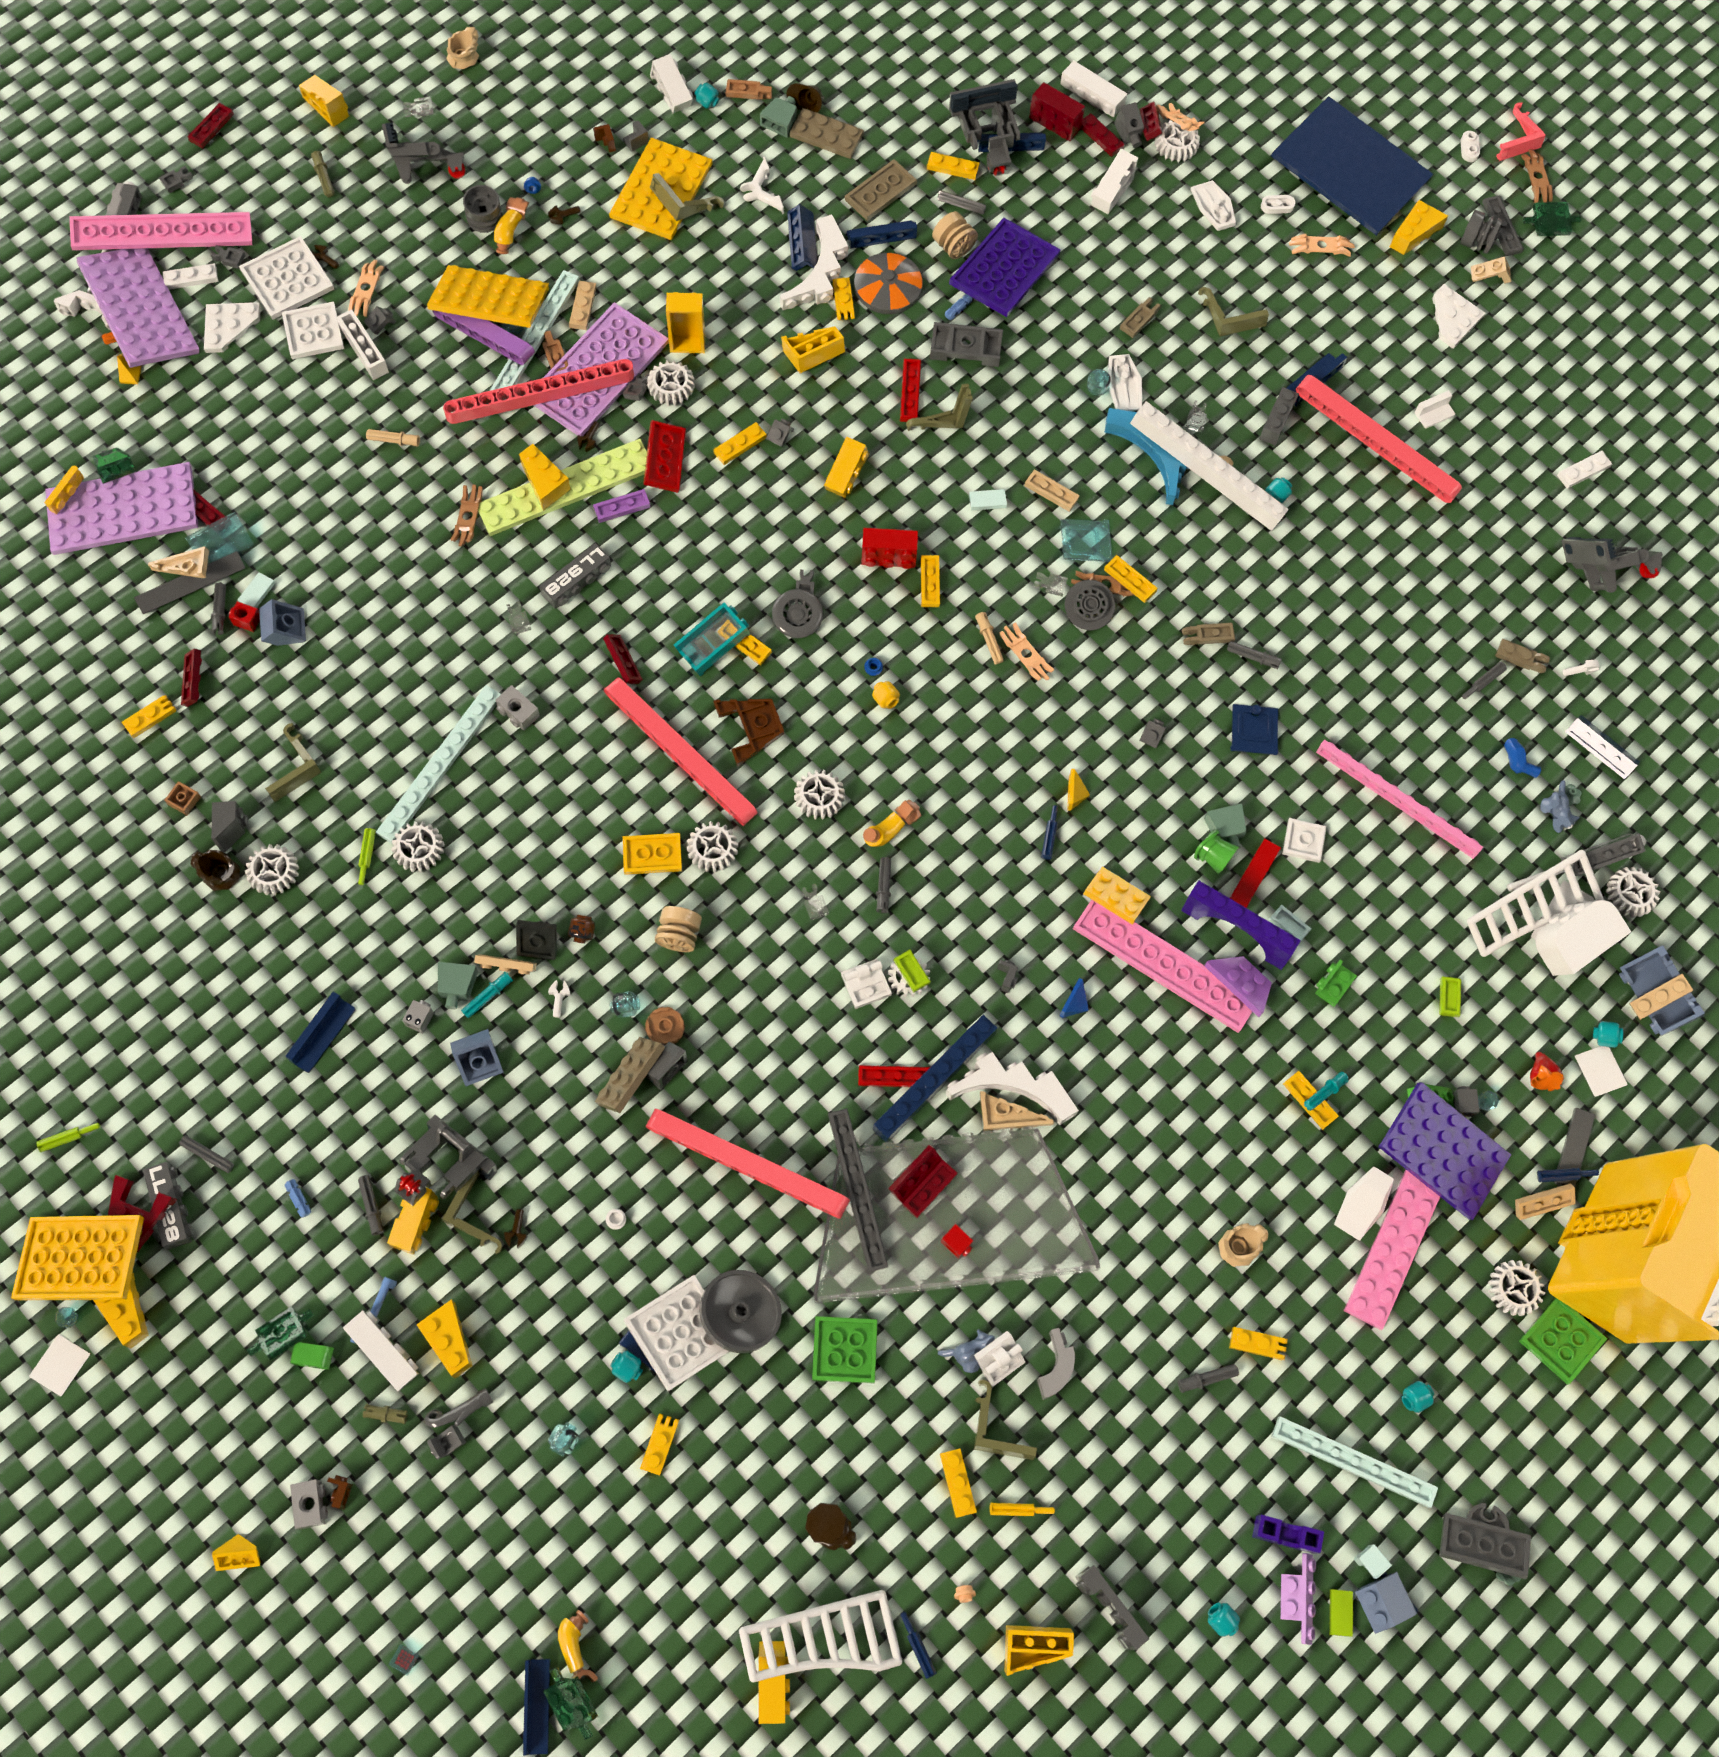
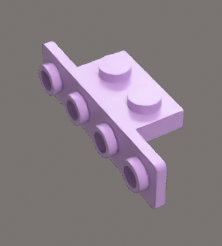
M1303 1553L1302 1575L1281 1574V1619L1302 1621L1301 1643L1312 1645V1640L1315 1639V1628L1312 1626L1316 1611L1313 1604V1595L1316 1591L1313 1572L1316 1570V1561L1313 1559L1312 1554Z

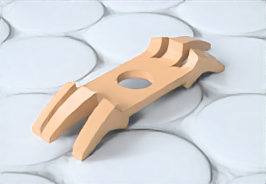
M1169 103L1170 111L1164 106L1157 105L1163 119L1166 117L1178 123L1182 130H1198L1199 126L1204 124V121L1197 122L1195 117L1191 119L1180 113V109L1176 110L1172 103Z
M1302 234L1291 238V242H1289V246L1302 245L1293 249L1292 254L1324 252L1334 253V255L1344 254L1351 257V252L1344 247L1355 248L1349 239L1340 235L1338 237H1316ZM1323 241L1327 246L1320 248L1317 243Z
M377 260L366 263L362 267L361 276L349 304V310H353L355 304L354 313L356 316H358L360 307L364 302L363 316L367 317L371 297L377 281H379L380 274L385 268L380 265L375 269ZM363 284L371 285L367 291L362 290L361 286Z
M1016 622L1013 624V628L1017 637L1005 626L1006 634L1001 631L1000 635L1007 647L1011 648L1032 677L1038 681L1041 680V677L1049 680L1050 678L1042 668L1051 673L1054 671V668L1048 665L1044 658L1033 648L1026 639V636L1020 631ZM1022 650H1030L1032 652L1031 657H1023L1021 654Z

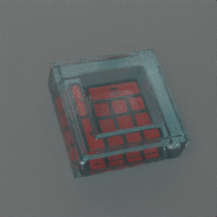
M400 1644L388 1665L408 1676L420 1655Z

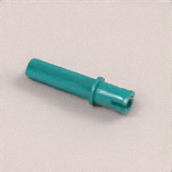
M504 971L502 975L492 983L490 982V985L468 1003L461 1010L467 1018H470L496 994L500 995V991L513 981L512 978Z
M1339 1072L1333 1079H1328L1325 1082V1086L1304 1102L1307 1110H1313L1331 1094L1338 1093L1339 1089L1349 1081L1347 1074Z

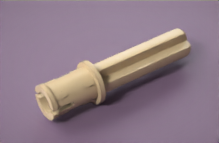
M368 429L366 432L367 440L397 443L400 446L413 445L418 447L420 444L419 435Z
M981 612L975 616L979 624L980 634H983L994 664H1000L1004 660L992 631L994 627L991 626L987 613Z

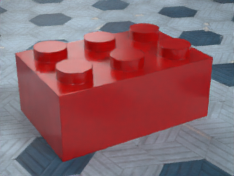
M863 528L861 565L868 567L915 568L918 531Z

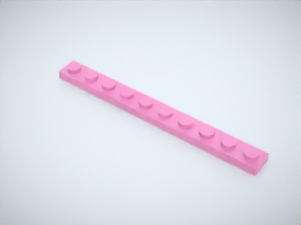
M1324 740L1319 746L1316 753L1472 859L1483 848L1477 840L1463 834L1462 830L1447 823L1443 817H1438L1432 813L1428 807L1422 806L1412 796L1401 792L1397 786L1385 781L1381 775L1370 771L1366 765L1354 760L1350 754L1339 750L1335 744Z

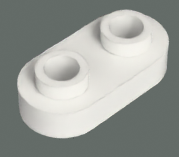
M1466 131L1460 140L1462 158L1467 162H1474L1480 154L1479 136L1473 131Z
M1289 195L1266 196L1261 203L1262 211L1267 214L1290 213L1295 206L1294 198Z

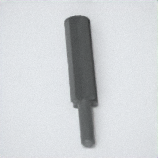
M1503 662L1496 664L1472 684L1473 687L1465 692L1462 698L1467 699L1475 691H1481L1507 670L1506 665Z

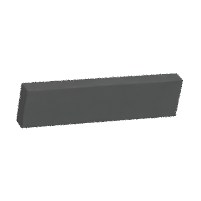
M1500 195L1485 198L1482 203L1489 218L1494 216L1492 225H1495L1498 218L1502 219L1498 239L1505 255L1511 256L1522 253L1524 249Z
M1579 1108L1574 1109L1557 1169L1581 1168L1595 1114ZM1577 1180L1554 1182H1557L1562 1185H1567L1571 1183L1575 1187Z

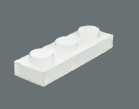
M215 263L163 271L164 283L169 290L219 282Z
M1600 451L1560 471L1557 476L1568 489L1610 468L1612 463L1604 452Z

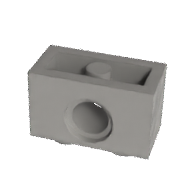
M512 685L495 700L498 712L503 716L507 715L510 718V722L516 728L520 727L525 731L540 717L538 708ZM516 707L520 708L518 711H512Z
M316 1479L291 1484L295 1529L301 1530L325 1525L328 1511L326 1505L323 1506L322 1497H325L324 1484H321V1481ZM313 1498L315 1502L314 1507L311 1510H307L305 1506L306 1501Z

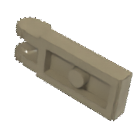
M1149 297L1120 325V330L1134 338L1158 313L1162 305L1157 303L1152 309H1149L1148 307L1153 301Z
M1233 623L1202 624L1182 628L1183 635L1197 634L1195 637L1185 638L1183 640L1185 645L1229 643L1230 641H1235Z
M1503 638L1495 654L1497 658L1538 673L1546 672L1547 668L1543 664H1548L1550 661V657L1543 653H1537Z

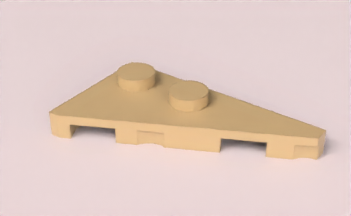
M201 547L149 562L148 566L152 571L206 578L209 550L206 547Z
M980 1091L984 1131L1051 1126L1054 1124L1052 1119L1043 1114H1036L1025 1107L1008 1103L1002 1098L998 1099L986 1094L984 1091Z

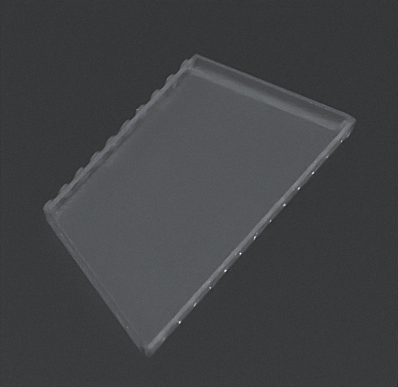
M1026 1126L1018 1131L1008 1128L1001 1130L999 1133L983 1131L981 1135L964 1133L961 1135L962 1137L945 1135L942 1136V1139L936 1140L933 1137H926L918 1142L908 1139L903 1140L899 1144H894V1142L890 1141L882 1143L881 1146L865 1144L862 1145V1148H858L888 1268L868 1273L849 1201L841 1219L827 1214L814 1287V1302L826 1303L1087 1273L1099 1270L1100 1263L1038 1128L1033 1129L1032 1126ZM930 1145L958 1174L917 1219L902 1206V1203L894 1197L888 1188ZM837 1157L832 1190L849 1199L839 1157ZM955 1224L973 1240L971 1252L966 1257L962 1255L959 1259L941 1243V1239Z

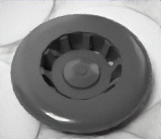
M1080 581L1073 585L1066 595V614L1069 620L1081 629L1096 630L1102 628L1111 620L1114 614L1115 600L1113 594L1106 585L1099 581Z
M793 589L777 598L773 605L772 618L777 629L784 635L792 638H803L813 634L819 628L823 619V608L818 598L812 593L802 589Z

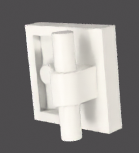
M877 959L841 972L842 979L855 1009L892 996V992L881 969L883 968L882 964Z
M1008 1331L974 1355L992 1387L1025 1363L1021 1355L1023 1349L1019 1344L1016 1345Z

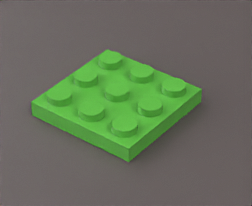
M1554 1298L1521 1337L1519 1342L1569 1385L1607 1338L1577 1311L1559 1299Z
M815 1316L812 1381L875 1384L877 1319Z

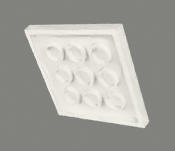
M301 236L239 266L272 320L282 316V312L294 310L334 290L333 284Z
M695 1275L623 1320L668 1392L730 1352L714 1343L702 1326L699 1307L704 1289Z

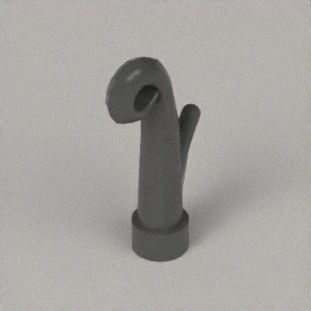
M484 1388L477 1392V1395L444 1415L439 1410L430 1411L425 1416L424 1421L427 1426L432 1428L441 1427L454 1421L455 1426L458 1427L477 1409L483 1406L485 1408L492 1404L493 1401L487 1389Z

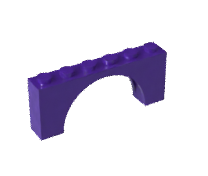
M1200 880L1194 886L1181 910L1196 920L1202 917H1214L1244 930L1263 948L1265 961L1280 970L1286 965L1301 941Z

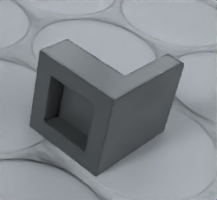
M639 120L633 123V133L623 138V142L631 151L648 143V132Z

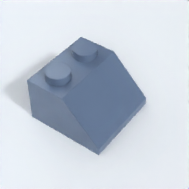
M273 599L259 608L262 642L279 646L306 641L304 608Z
M488 1029L450 1043L452 1054L465 1086L504 1073Z
M1397 1572L1364 1585L1355 1591L1375 1634L1394 1627L1417 1614Z

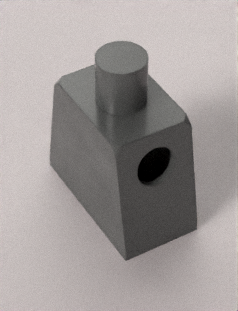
M1137 103L1121 106L1114 123L1124 144L1131 143L1133 148H1137L1142 145L1141 135L1144 130Z

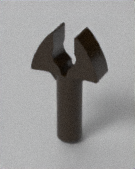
M556 205L550 209L548 217L551 223L561 225L563 224L564 217L580 213L581 210L579 206L559 210Z
M314 245L315 250L321 254H316L310 250L317 261L323 260L334 269L339 267L338 262L326 255L328 253L326 246Z
M597 421L591 425L585 436L578 435L579 450L587 441L586 452L596 447V441L592 440L599 427Z
M522 1209L516 1210L513 1230L509 1233L504 1232L505 1240L510 1248L511 1240L515 1235L518 1237V1249L528 1237L526 1234L521 1233L524 1214Z

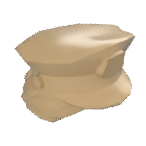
M466 27L465 30L453 33L452 37L448 38V56L446 59L452 68L465 69L476 64L479 54L476 52L479 35L474 27Z
M1245 1223L1234 1227L1232 1230H1227L1218 1242L1221 1258L1233 1267L1250 1265L1253 1259L1263 1251V1242L1268 1240L1267 1229L1260 1224L1252 1226Z

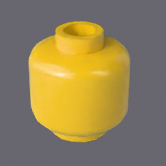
M885 681L879 682L874 686L872 696L881 708L891 709L899 703L900 693L891 682Z

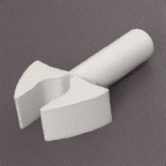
M1586 660L1584 665L1563 669L1562 672L1564 676L1582 672L1588 675L1598 671L1600 666L1598 660Z
M557 980L548 991L549 995L555 996L553 1017L555 1018L561 1016L563 998L571 996L565 981L563 983L564 988L560 993L557 990Z

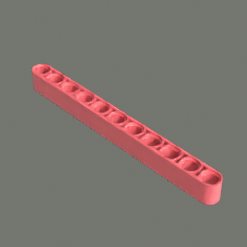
M621 359L449 400L444 404L443 410L446 420L451 424H457L632 381L634 378L633 364L628 359Z
M1307 375L1296 388V393H1299L1301 398L1445 503H1451L1461 491L1462 486L1458 481L1314 376Z
M617 677L604 689L605 694L739 824L744 826L758 814L756 808L622 679Z
M654 1109L646 1124V1128L654 1133L836 1218H842L850 1199L842 1194L659 1109Z

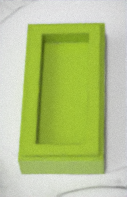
M911 950L893 959L913 993L930 984L931 981Z
M1444 976L1440 978L1439 1015L1460 1017L1461 979Z
M1330 1589L1329 1635L1353 1637V1591Z

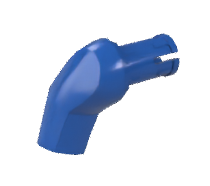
M1508 739L1504 747L1508 754L1510 768L1517 774L1523 772L1537 778L1541 772V767L1527 762L1525 749L1517 739Z

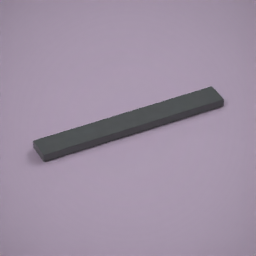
M848 1108L828 1113V1118L868 1273L888 1268Z

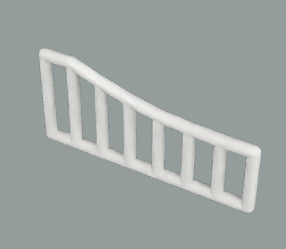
M1579 850L1467 920V924L1480 955L1486 957L1511 941L1549 923L1548 919L1554 915L1551 914L1540 887V883L1549 879L1561 913H1563L1562 909L1568 905L1555 875L1563 869L1577 903H1584L1585 899L1571 864L1578 860L1581 861L1595 897L1594 901L1604 900L1586 852ZM1531 889L1534 891L1544 918L1534 921L1524 893ZM1516 898L1527 922V925L1519 929L1508 906V903ZM1500 908L1511 931L1510 934L1503 938L1492 915L1493 912ZM1483 918L1486 919L1495 941L1487 947L1476 925Z
M884 1590L747 1625L739 1629L751 1682L812 1669L850 1668L883 1671L902 1664L897 1636ZM877 1600L880 1603L893 1657L884 1661L881 1659L868 1606L869 1602ZM860 1605L873 1662L860 1659L849 1612L851 1607ZM839 1610L841 1612L852 1660L839 1658L829 1613ZM821 1616L830 1659H818L810 1618ZM801 1621L810 1659L808 1661L798 1662L789 1625L791 1623ZM781 1626L789 1664L777 1666L769 1629ZM761 1632L769 1669L757 1672L749 1635Z

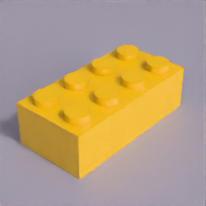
M694 292L667 293L666 318L670 353H705L703 295Z

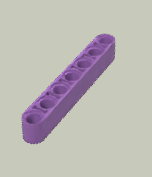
M432 310L438 319L519 365H524L535 353L534 348L529 343L488 320Z

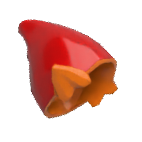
M1537 1052L1530 1072L1531 1086L1540 1090H1559L1564 1080L1560 1067L1545 1054Z

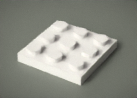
M334 302L282 312L292 359L344 349Z

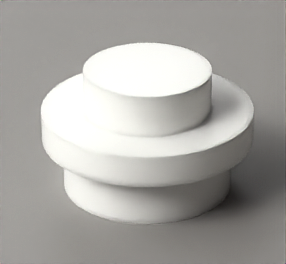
M620 1209L609 1211L606 1215L608 1227L614 1230L621 1229L626 1223L625 1213Z

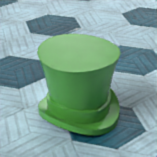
M1214 830L1197 847L1194 858L1197 861L1205 860L1219 875L1235 856L1239 847L1221 839L1217 835L1220 832Z

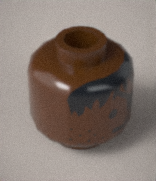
M577 915L571 919L568 935L574 938L573 942L585 944L586 940L593 939L595 922L592 921V917Z

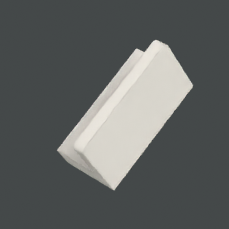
M1449 390L1419 403L1415 414L1424 428L1427 429L1454 417L1455 412L1448 404L1452 398Z

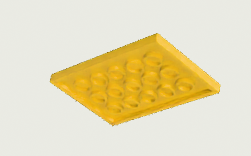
M650 138L609 213L610 218L672 240L683 219L676 221L650 189L652 176L659 173L684 203V201L694 200L713 164L712 159Z
M448 265L427 306L429 310L530 328L549 290V283Z
M140 1215L30 1217L11 1299L127 1300L144 1217Z

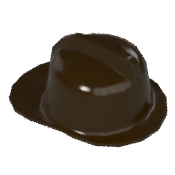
M794 83L788 87L786 92L787 97L790 96L795 99V106L798 110L805 108L817 113L821 109L824 95L814 85Z

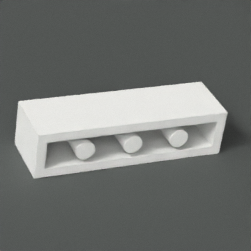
M1073 60L1062 72L1060 84L1064 88L1069 89L1106 114L1115 117L1120 107L1125 105L1126 92Z
M351 309L337 316L341 331L371 378L375 380L389 373L384 358L353 310Z
M362 1310L343 1329L398 1392L419 1374L416 1371L419 1367L411 1358L407 1361L402 1355L405 1351L398 1343L394 1345L389 1340L391 1335L384 1327L380 1329L375 1324L378 1321L370 1311L366 1313Z

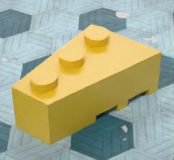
M316 75L299 85L302 97L332 127H335L349 117L348 106L344 101L343 94Z
M1418 200L1395 233L1389 247L1405 255L1418 246L1420 242L1430 238L1433 233L1443 229L1448 215Z
M849 437L845 438L824 484L826 490L846 498L847 494L851 493L853 483L870 455L865 444Z
M534 444L519 454L522 467L543 511L571 490L568 477Z
M132 1273L127 1300H93L122 1345L130 1349L149 1336L143 1310H141L139 1302L140 1297L136 1289L134 1273Z
M451 1299L419 1322L417 1326L450 1375L456 1379L473 1365L462 1331L456 1303Z
M1006 1625L1004 1667L1006 1675L1008 1676L1018 1671L1028 1670L1041 1664H1048L1073 1656L1074 1632L1071 1628Z
M760 1641L759 1671L769 1669L763 1641ZM772 1641L777 1666L789 1664L788 1656H785L784 1641ZM785 1675L759 1681V1724L785 1723V1715H790V1701H785V1693H790V1679H785Z

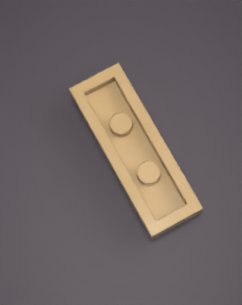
M579 281L569 321L570 328L587 330L596 292V283Z
M1035 469L1024 485L1069 512L1080 497V495Z
M481 954L475 955L474 963L480 964L481 968L491 969L492 966H497L500 971L510 972L511 969H517L518 973L530 975V972L536 971L537 963Z
M1680 974L1629 1004L1639 1020H1642L1692 992L1693 989L1684 975Z
M1570 1183L1515 1199L1516 1217L1519 1220L1574 1205L1575 1187Z

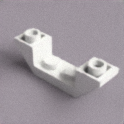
M78 290L55 298L54 303L61 314L76 317L81 306L87 310L92 309L102 314L101 318L106 328L111 330L92 294Z

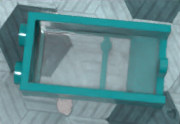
M725 602L674 644L677 651L699 676H702L703 672L747 635H750L748 630L749 624L743 618L739 619L736 616L738 612L732 605L728 607Z

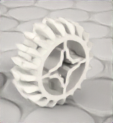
M1171 120L1168 123H1163L1161 126L1162 134L1155 138L1156 151L1160 152V156L1165 155V160L1170 158L1171 162L1177 160L1179 163L1181 159L1184 162L1187 158L1191 159L1196 154L1200 144L1198 130H1182L1178 123Z
M667 360L665 364L660 362L659 367L654 366L653 370H650L647 378V387L650 395L654 396L655 401L659 400L661 404L666 402L667 406L670 403L676 405V402L682 404L683 399L688 400L695 387L692 371L688 370L687 365L683 366L681 362L676 364L674 360L672 363H669ZM683 379L684 384L681 386L680 381ZM659 380L662 381L661 386L657 385Z
M815 770L814 775L811 772L807 773V777L802 775L801 781L797 782V787L794 789L796 794L794 795V800L797 801L796 806L801 807V813L807 811L806 816L809 817L813 814L815 820L817 816H821L823 820L826 814L830 818L832 817V812L837 814L838 808H842V802L845 800V796H843L845 789L842 788L843 783L838 782L839 778L837 776L832 778V772L825 775V770L822 771V774H818V770ZM815 784V787L813 789L808 790V792H805L808 787ZM818 789H819V792L821 793V800H820V797L818 796ZM832 797H834V799L830 803L824 805V802L826 800H830Z
M415 821L414 826H410L407 823V829L405 830L400 827L401 834L395 833L396 840H392L394 847L391 850L394 853V859L397 860L398 865H403L405 870L410 868L413 873L416 868H418L419 872H422L423 867L429 870L430 864L436 866L435 860H441L439 854H444L442 847L445 844L441 841L443 839L442 835L438 834L437 828L433 829L431 824L426 826L423 821L420 826ZM424 836L431 838L433 840V845H429L428 842H425ZM403 849L410 851L412 858L405 856Z
M710 821L709 826L706 827L703 823L702 829L696 827V833L691 832L690 837L692 839L687 840L689 844L687 851L690 852L688 856L690 859H693L692 863L694 865L698 864L699 869L705 866L706 872L712 868L715 873L717 867L723 871V865L729 867V861H735L734 855L738 854L736 848L739 847L738 842H735L737 837L732 835V829L727 830L726 824L720 827V823L717 822L716 826H713V823ZM722 838L728 843L727 850L723 849V846L720 845ZM698 844H701L705 849L703 856L697 850Z
M269 844L268 849L261 846L262 851L260 852L254 850L255 857L249 856L251 862L246 863L248 869L245 870L248 876L247 881L251 883L252 888H256L259 893L264 891L265 895H269L271 892L275 896L278 890L284 893L283 888L290 889L289 883H295L296 880L293 877L299 875L296 871L299 869V865L296 864L298 860L296 857H293V852L288 851L287 847L281 848L278 844L274 848ZM263 864V868L258 875L259 868ZM287 864L285 873L281 875L282 870L285 868L284 866ZM268 866L273 868L276 871V873L274 871H271Z
M1625 867L1610 877V881L1606 885L1608 887L1606 893L1610 895L1607 900H1612V904L1618 907L1617 910L1619 912L1622 910L1624 916L1630 914L1631 918L1636 915L1642 917L1656 907V903L1660 899L1657 897L1660 891L1656 890L1659 884L1653 883L1655 877L1649 878V872L1642 873V868L1636 871L1635 867L1630 869ZM1621 881H1623V883H1624V885H1623L1624 890H1623V891H1621V889H1620ZM1643 893H1645V902H1644V903H1643V901H1642V899H1643L1642 894H1643Z
M1510 1260L1508 1264L1503 1262L1501 1267L1497 1266L1494 1269L1496 1273H1491L1490 1277L1493 1280L1488 1281V1284L1493 1286V1288L1489 1289L1488 1292L1494 1293L1495 1296L1491 1300L1498 1301L1496 1307L1504 1306V1313L1510 1310L1512 1316H1515L1517 1313L1519 1316H1524L1525 1313L1531 1314L1532 1309H1538V1304L1543 1302L1540 1296L1545 1295V1292L1540 1290V1288L1544 1287L1545 1284L1539 1283L1538 1280L1542 1276L1536 1277L1537 1269L1529 1270L1530 1264L1527 1263L1523 1266L1520 1260L1516 1263L1514 1260ZM1517 1274H1520V1275L1523 1276L1526 1280H1521V1279L1517 1276ZM1504 1277H1506L1505 1281L1507 1284L1505 1290H1503L1502 1285ZM1523 1285L1519 1290L1510 1291L1514 1286ZM1528 1286H1530V1297H1529V1299H1527V1297H1528V1295H1527V1288H1528ZM1507 1296H1512L1519 1304L1511 1301Z

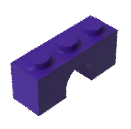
M1261 1514L1256 1516L1252 1537L1304 1552L1320 1554L1324 1531L1288 1524L1280 1519Z

